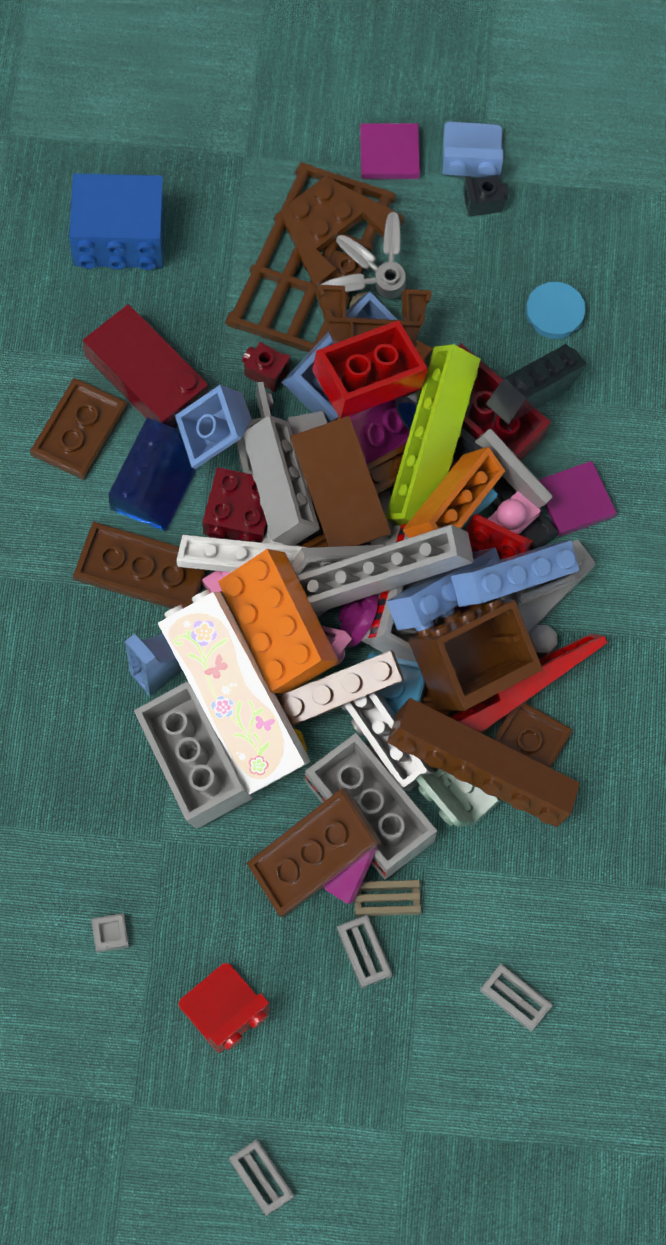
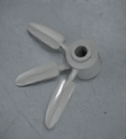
M396 212L388 214L384 232L383 251L385 254H389V262L383 263L379 267L374 264L375 256L358 242L345 235H339L336 238L338 245L364 269L369 267L376 272V277L364 279V275L361 273L329 280L321 285L345 286V292L362 290L365 288V284L376 283L377 291L385 298L394 299L402 294L406 287V275L403 267L394 262V255L400 252V221Z

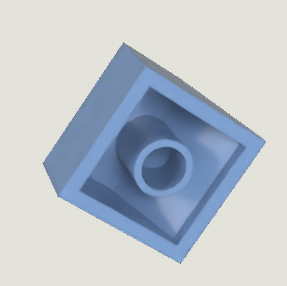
M223 385L217 386L175 415L191 466L195 469L240 440L251 421L243 393Z

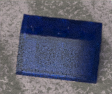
M146 418L108 494L111 510L167 532L198 469L192 468L181 433L178 430L151 418Z

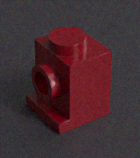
M259 342L256 348L250 346L242 359V362L245 363L244 376L255 382H263L264 387L273 392L277 390L291 370L290 355L286 353L283 355L262 342Z

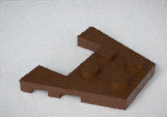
M323 177L282 208L280 215L315 289L317 285L327 282L337 275L336 268L320 253L323 249L362 219H365L384 238L388 214L396 211L327 177ZM396 212L399 216L401 226L402 224H404V217L400 213Z
M319 284L315 287V292L333 344L397 321L347 318L345 286ZM405 289L402 291V320L399 321L415 348L420 327L423 326L426 306L431 299V290Z

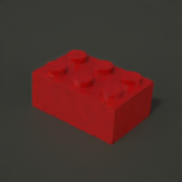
M399 320L317 350L312 368L314 375L340 419L422 389L428 370Z

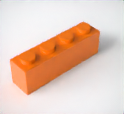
M489 446L461 456L403 529L408 538L448 525L461 529L505 472V469Z

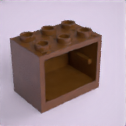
M499 597L484 603L469 605V609L463 612L456 610L455 613L444 617L443 622L437 625L434 624L425 630L417 631V635L408 639L436 709L465 711L543 670L515 600H502Z

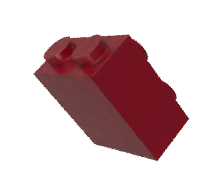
M217 467L202 522L204 535L210 538L262 543L268 525L264 510L260 505L258 488L252 474Z

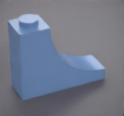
M163 633L149 639H139L136 634H133L125 641L130 674L149 696L183 671Z

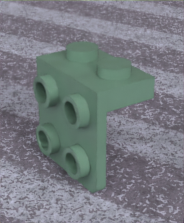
M438 769L435 773H421L416 777L417 782L420 784L418 787L420 793L427 800H433L441 809L439 811L440 816L450 826H474L502 801L495 796L485 794L481 789L467 782L457 780L453 775L441 769Z

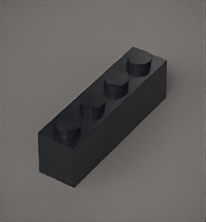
M564 344L504 377L486 404L507 424H510L570 389L588 363L580 357V354L575 349Z

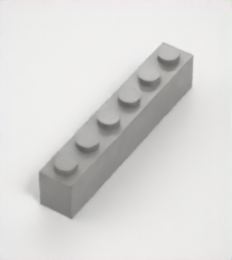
M448 525L299 574L297 577L314 612L319 613L472 564L474 560L468 532L456 526Z

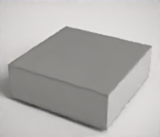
M124 913L91 919L96 953L129 948Z

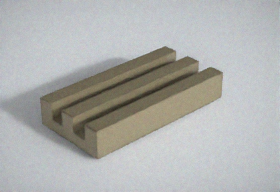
M419 880L362 882L355 897V917H363L365 915H420ZM412 890L413 892L361 895L363 891ZM413 901V906L362 907L361 904L366 902Z

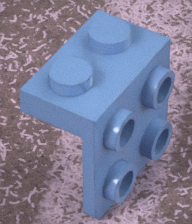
M447 122L444 126L442 175L473 177L499 175L500 177L503 162V150H501L502 127L495 124Z

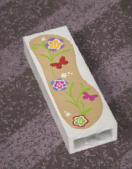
M205 590L192 598L193 604L183 609L179 605L164 614L166 619L159 622L158 625L248 794H252L311 761L275 693L270 692L244 635L221 592H212L210 594L209 590Z

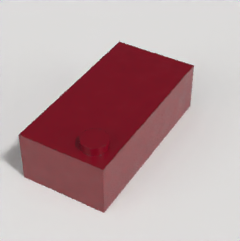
M129 304L82 340L85 357L163 437L178 426L175 418L176 414L209 393V385Z
M460 343V344L458 345V347H460V348L464 349L465 351H467V352L473 354V353H472L470 350H468L462 343ZM480 360L477 370L478 375L473 384L469 399L470 403L464 416L462 428L475 439L479 438L487 430L492 429L521 461L546 436L551 422L537 409H534L507 424L486 404L503 379Z

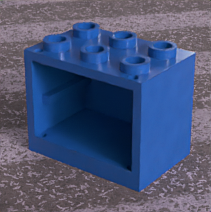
M73 174L69 238L74 266H80L85 269H92L94 267H110L112 269L136 267L143 270L163 268L165 219L163 176Z

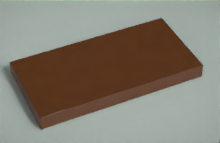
M350 416L290 436L328 547L360 546L391 535Z
M92 522L73 574V580L173 609L181 605L184 609L193 604L192 598L199 594L203 584L202 579L205 578L207 570L178 567L176 560L179 546Z
M341 788L246 864L279 917H284L375 848L381 841L347 788Z

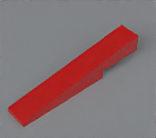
M590 633L539 658L542 671L465 711H459L449 717L481 733L607 644L605 636Z

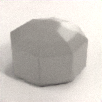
M535 625L528 632L537 656H546L556 649L557 633L550 626Z

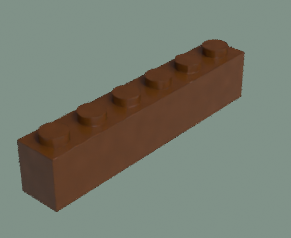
M409 698L397 712L387 739V743L395 746L399 751L411 754L425 761L429 766L439 768L453 775L457 780L467 782L481 789L485 794L495 796L511 804L515 809L523 810L539 818L543 823L558 827L572 812L580 785L579 782L412 698Z

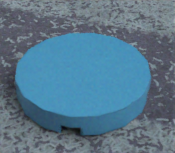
M547 282L538 286L530 294L526 304V319L529 324L531 323L538 334L550 339H562L570 336V333H573L575 330L577 331L582 325L586 312L585 301L581 294L571 285L562 282Z

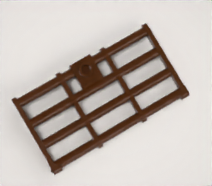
M301 162L295 171L296 178L282 208L301 195L309 177L318 180L327 177L361 195L364 194L379 199L378 203L389 207L390 203L395 201L396 195L391 191ZM279 212L273 218L275 223L256 263L252 264L249 269L251 274L233 312H229L225 324L237 330L240 329L309 353L325 336L328 328L324 320L314 343L298 338L317 295L311 281L307 282L294 277L301 262L296 246L283 273L267 268L285 229ZM368 223L361 239L346 235L345 233L343 235L353 239L369 252H372L374 247L372 242L377 231ZM336 240L325 248L323 256L337 271V275L332 279L352 274H363L365 269L347 253L337 251L339 245ZM261 278H265L278 284L258 325L243 320V317ZM292 287L304 291L305 294L285 334L270 329L288 288ZM350 291L345 292L346 305L349 303L350 300Z

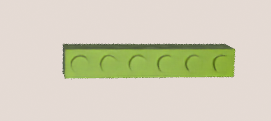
M454 344L436 346L433 349L385 516L387 521L397 526L409 523L449 473L453 463L454 451L458 438L461 435L462 423L470 403V395L478 375L477 370L481 360Z

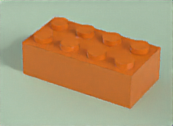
M266 549L218 581L270 692L288 693L339 663L285 552Z

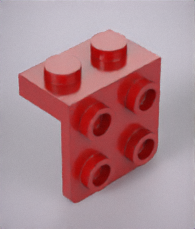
M480 514L472 516L466 530L469 534L472 552L496 548L500 560L528 551L533 540L521 534L518 535Z
M228 963L220 965L183 996L178 1003L180 1010L218 1054L225 1048L229 1051L243 1039L241 1035L250 1027L255 1029L268 1018L267 1013L269 1012V1002L261 993L256 995Z

